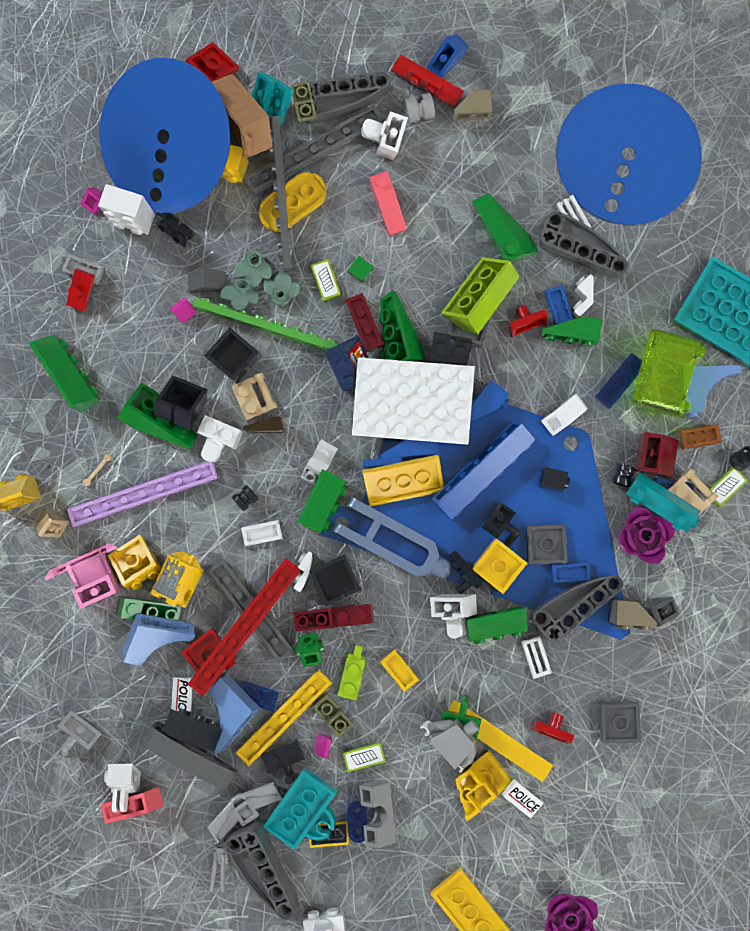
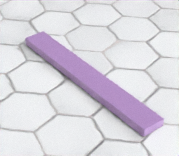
M207 461L66 510L71 525L74 528L219 478L214 463Z

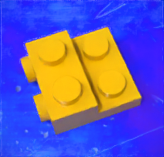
M138 535L108 555L122 585L128 590L139 589L143 581L156 578L159 575L158 572L162 569L142 535Z

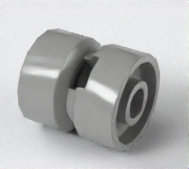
M430 93L419 95L418 99L415 96L404 99L408 123L420 121L421 117L424 120L435 117L433 99Z

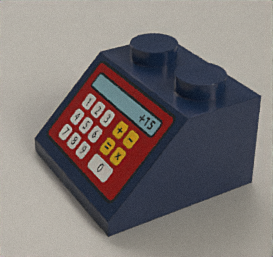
M359 335L324 351L343 392L356 386L358 358H368Z

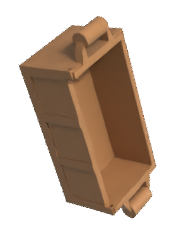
M231 74L213 81V85L224 102L229 119L230 132L243 147L244 156L248 158L272 148L269 116L239 80Z

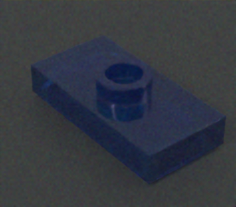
M242 680L240 687L260 708L274 711L279 695L278 691Z

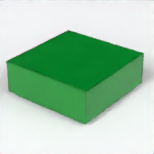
M358 256L348 269V273L363 283L374 266Z

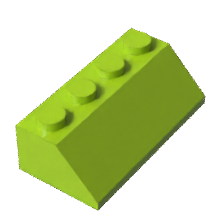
M482 257L441 312L442 316L466 332L479 334L518 280V273L510 261Z

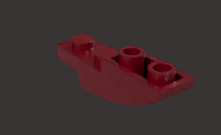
M372 603L294 612L295 631L374 623Z

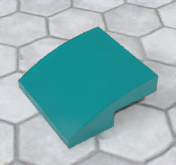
M258 71L252 97L267 113L269 118L272 119V116H279L281 125L284 124L294 90L275 77Z

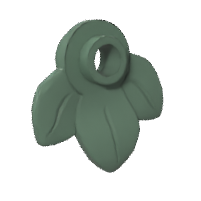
M258 251L250 252L245 260L238 262L234 271V277H245L249 281L251 289L256 288L261 283L262 278L270 279L272 275L270 265L265 262L263 255ZM257 258L259 260L258 263L253 264V259Z
M284 271L278 273L275 280L265 279L263 284L265 293L271 296L272 302L277 306L287 305L290 298L297 296L301 289V284L297 282L292 283L289 273Z
M242 278L237 279L233 285L225 286L220 294L221 298L231 300V305L236 310L245 309L248 303L257 304L259 300L258 294L251 290L249 281Z

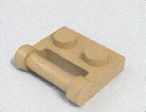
M263 373L256 374L232 386L246 421H250L278 408L276 402H273L264 381L265 376ZM255 383L258 384L266 402L265 407H261L252 386Z
M692 468L688 469L668 489L701 510L700 514L719 497L716 492H712L695 475V471ZM688 479L707 497L704 501L685 483Z

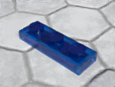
M630 353L596 394L595 398L610 409L647 364L633 353Z

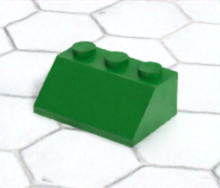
M322 469L297 523L321 534L324 531L327 532L332 523L330 521L332 514H336L340 504L338 501L341 496H345L348 490L347 482Z
M521 606L465 617L468 640L474 642V644L484 643L487 638H493V640L504 639V635L511 634L512 637L523 635V631L528 630L526 609Z

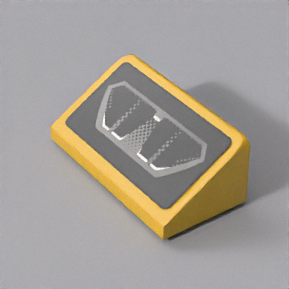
M348 821L336 822L333 831L329 829L327 824L321 823L319 824L320 827L328 829L331 832L330 836L323 840L309 839L310 848L348 845Z

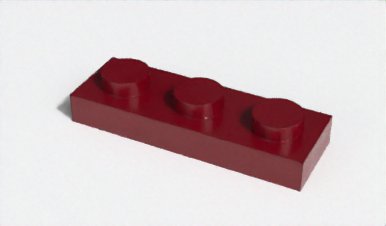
M363 293L346 299V304L366 353L383 347V342Z

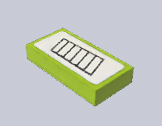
M329 259L311 265L323 302L341 296Z
M732 467L709 488L712 492H716L719 495L714 503L718 507L723 505L748 480Z
M381 742L343 752L348 772L386 762Z

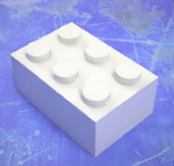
M106 184L98 205L103 214L118 229L124 230V228H128L134 234L142 235L143 233L148 235L155 213L142 195Z

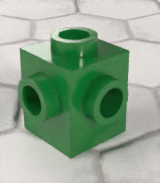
M317 633L298 637L299 645H296L295 648L297 657L301 658L303 667L323 663L321 652H325L322 640L319 641Z

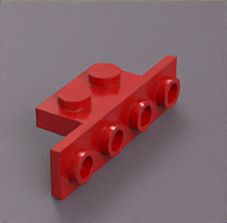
M403 55L399 56L391 69L393 73L454 108L464 93L462 89Z

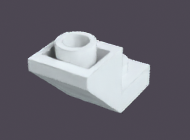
M591 274L587 278L583 276L576 283L578 287L574 292L582 300L573 307L575 310L572 313L574 319L579 318L593 304V276Z
M576 393L541 421L553 436L567 427L588 408Z
M321 439L312 458L307 463L301 478L315 485L322 469L327 471L338 448Z

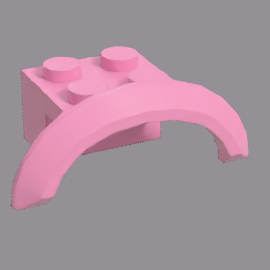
M108 543L53 568L47 573L45 581L68 571L76 588L72 592L80 609L121 590L105 553L118 547Z

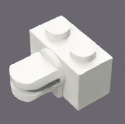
M390 111L384 123L367 119L362 125L361 134L364 138L379 143L376 155L394 160L399 150L408 117Z
M205 415L197 432L207 438L201 451L202 458L212 463L219 459L225 446L236 450L243 432Z
M442 594L430 597L431 616L441 617L442 620H446L447 635L453 639L464 636L466 634L465 617L477 614L476 595Z
M108 764V770L105 771L104 781L111 788V792H113V812H118L119 809L121 812H126L128 794L137 793L140 790L141 772L133 764Z
M334 907L327 909L325 912H319L318 910L309 911L307 914H304V931H346L344 910Z

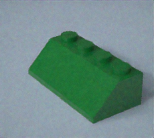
M51 335L29 343L70 408L82 413L100 401L97 396L99 394L98 390L93 384H89L87 381L89 376L84 369L80 370L77 365L79 363L78 359L73 353H69L67 350L69 346L63 338Z

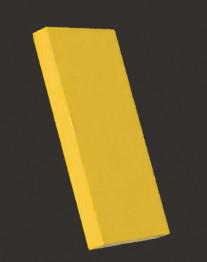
M438 455L362 470L370 507L435 494L444 487Z
M461 867L430 891L431 896L459 931H511Z

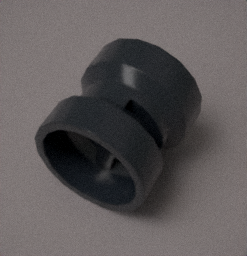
M744 446L730 456V463L734 469L742 471L750 466V446Z
M617 463V472L611 482L630 488L632 483L630 479L635 474L636 469Z
M247 485L242 488L240 493L232 496L234 502L243 512L248 509L249 504L259 500Z

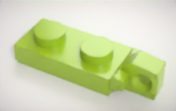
M356 644L354 654L349 653L346 658L338 692L339 697L357 701L366 658L361 656L363 649L361 645Z

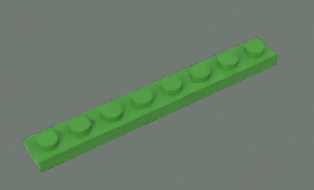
M201 297L200 300L194 298L192 304L195 310L323 351L338 345L334 339L326 338L324 340L319 338L318 334L312 332L308 334L302 333L301 329L291 326L287 328L283 327L281 322L273 320L271 323L265 321V318L259 315L252 317L243 310L233 311L225 304L219 303V305H215L206 298Z

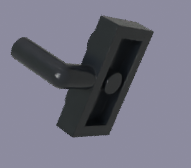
M501 501L481 527L496 539L500 537L504 529L511 533L504 541V544L508 547L520 535V531L509 523L516 512Z
M456 550L452 552L450 556L454 562L451 564L457 572H463L461 576L465 580L456 588L457 592L462 594L472 585L476 589L481 586L482 582Z
M298 740L261 755L268 774L281 768L284 769L286 774L284 781L287 785L291 784L295 778L291 764L305 759Z

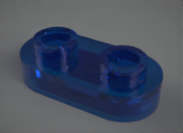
M354 801L348 806L347 810L348 834L353 842L361 843L365 841L363 825L368 824L367 808L361 805V801ZM359 808L361 812L356 814L353 810ZM361 828L362 832L360 834H357L355 832V829Z

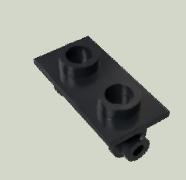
M158 213L156 226L162 232L171 236L176 243L186 247L187 239L191 240L194 237L193 230L183 223L177 227L176 225L179 223V220L171 213H162L161 215Z

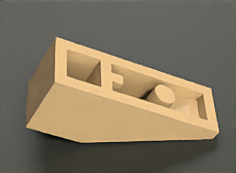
M45 508L37 515L35 528L41 537H60L70 521L52 509Z

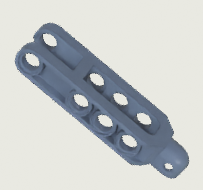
M350 496L346 505L374 520L365 537L338 522L335 523L332 531L416 577L431 573L443 579L451 575L452 565L448 560L439 556L434 541ZM382 524L426 548L429 555L424 564L416 566L373 542L372 540L380 525Z

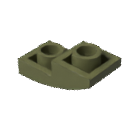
M309 81L291 84V88L294 90L292 95L298 123L317 119Z
M327 692L312 705L313 709L326 721V724L338 737H341L354 725Z

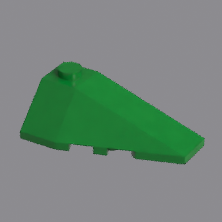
M489 193L472 201L500 260H507L511 264H515L538 253L527 231Z
M392 290L380 299V322L383 323V334H380L384 345L383 351H380V359L426 362L422 343L396 291Z
M141 382L125 403L117 418L133 429L190 449L198 435L192 429L188 430L174 424V420L169 422L154 416L155 400L159 394Z

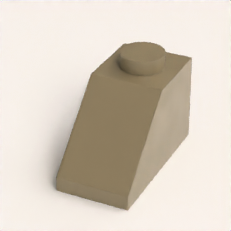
M479 88L471 91L454 109L453 121L490 119L492 114L491 90Z

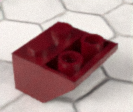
M650 432L640 434L635 472L673 478L679 440Z

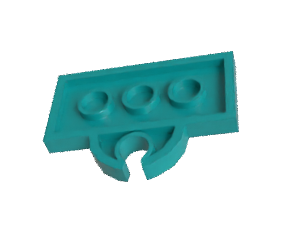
M305 767L264 823V829L293 850L297 848L304 837L311 840L328 838L331 832L328 829L321 828L319 824L325 823L330 830H334L336 816L328 804L338 790Z

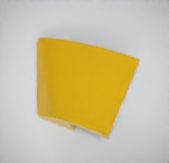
M490 750L481 755L455 779L465 811L466 821H469L481 812L483 807L497 798L498 794L504 791L513 781V778Z

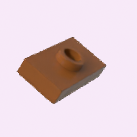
M718 424L678 431L682 450L722 443Z

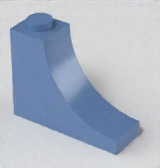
M741 365L684 366L678 369L679 415H686V418L698 417V414L703 413L706 397L714 384L722 378L740 374Z
M137 613L122 649L123 662L143 665L146 658L163 645L177 641L193 642L195 637L193 623Z
M229 675L217 678L209 691L218 707L220 728H223L214 751L216 754L226 750L260 709Z

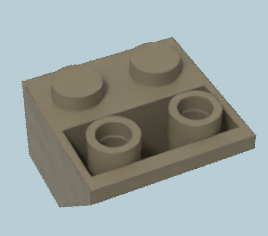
M621 599L609 600L608 622L613 623L614 627L631 629V626H634V628L639 630H650L651 627H657V622L638 602Z

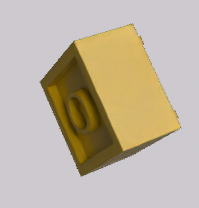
M493 539L471 569L497 591L504 594L527 565V562L498 539Z

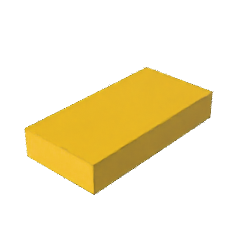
M395 649L380 661L404 692L419 681V678Z

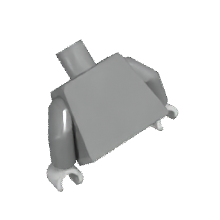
M458 719L454 721H426L420 727L427 730L424 734L425 736H429L432 733L430 742L454 769L460 767V773L473 762L477 750L475 746L476 739L473 734L479 730L478 725L473 720L465 726Z

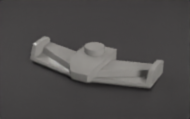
M274 782L245 793H238L230 799V802L207 826V829L218 844L238 821L242 827L260 815L257 808L282 800L284 796Z

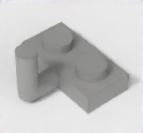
M70 711L58 725V728L69 736L61 747V754L67 756L69 749L75 742L89 751L101 737L102 733L73 711Z

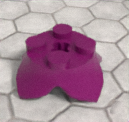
M636 507L628 515L625 527L619 534V546L627 554L636 555L646 563L659 564L665 557V544L672 540L676 529L672 527L673 524L661 516H654L649 509ZM642 531L648 532L649 536L646 537V541L645 539L641 538Z
M565 893L556 895L550 900L547 906L548 917L545 923V931H595L593 921L598 916V906L593 900L585 896H573ZM568 916H572V917H573V921H571V922H570V920H566V919H567Z

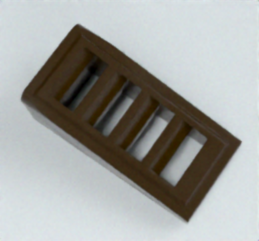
M279 416L243 427L246 433L285 432L282 419Z

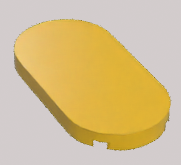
M303 172L285 183L288 229L323 204L327 192L326 185L319 175ZM278 191L264 198L259 208L261 223L265 228L273 232H281V229H277L276 217L280 216L279 210H275L274 199L278 198Z

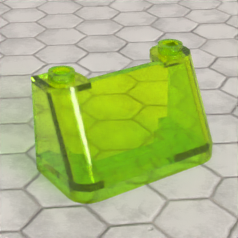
M652 329L650 331L633 393V403L639 410L685 418L686 413H689L691 409V402H689L687 395L696 361L704 358L706 353L704 343L662 330Z

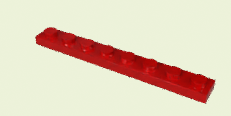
M287 558L284 559L187 684L201 696L206 694L301 569Z

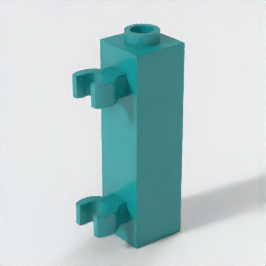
M642 473L638 475L626 493L632 498L631 501L637 505L641 503L673 524L672 527L678 531L682 529L687 533L691 527L695 529L701 520L698 518L701 510Z

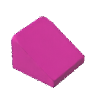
M96 187L87 188L81 205L96 215L100 211L98 205L103 192Z
M186 297L171 307V311L181 323H184L196 314V310Z
M318 733L316 737L314 752L325 759L329 755L331 735Z

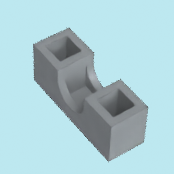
M376 780L359 785L361 805L374 808L373 820L369 824L363 825L365 846L381 848L395 843L396 831L390 782Z

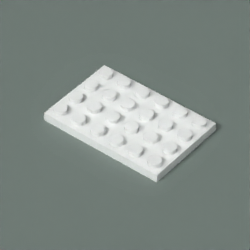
M358 358L352 435L468 444L475 366Z

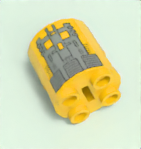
M188 552L169 553L150 594L158 598H166L165 602L172 606L179 605L186 608L204 568L200 566L197 557Z

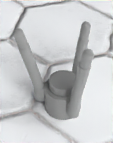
M225 845L217 846L216 851L213 852L214 860L209 892L213 891L217 863L220 864L221 892H225V864H229L231 859L225 849ZM233 864L237 878L241 880V875Z

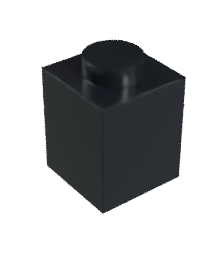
M544 467L539 487L563 492L569 486L570 478L567 477L568 472Z

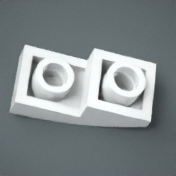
M308 551L307 554L303 553L298 560L300 563L298 568L304 571V573H299L293 583L296 584L294 589L299 592L304 588L310 575L309 571L312 568L313 553L311 551Z

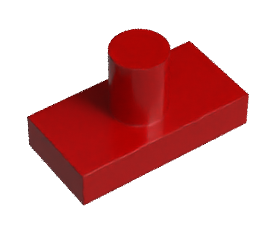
M80 269L74 270L71 286L68 289L67 306L83 312L87 310L95 278L94 274Z
M526 305L519 306L515 310L519 319L509 323V333L511 337H515L547 324L548 315L545 309L530 314Z
M552 713L549 725L536 721L533 722L531 727L532 731L566 744L572 743L574 739L573 734L560 730L563 716L557 713Z

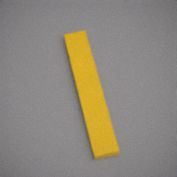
M318 669L235 753L249 767L332 684V681Z
M454 699L448 711L459 713L461 703ZM469 708L467 709L466 715L481 718L477 737L480 741L543 782L553 764Z

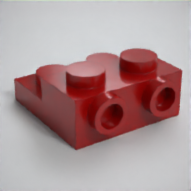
M214 42L186 59V63L199 69L211 82L231 74L234 75L239 70V66Z
M212 627L184 649L181 654L197 673L221 642L222 638ZM236 655L226 666V670H229L236 664L234 661L237 658Z

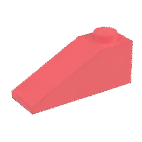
M385 171L369 177L372 193L389 236L407 230L388 172Z
M159 787L129 795L126 812H121L120 809L118 812H113L112 801L100 804L105 824L146 814L164 806Z

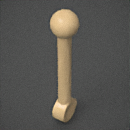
M105 454L103 461L89 478L83 480L84 486L91 485V480L107 461L111 460L110 454Z

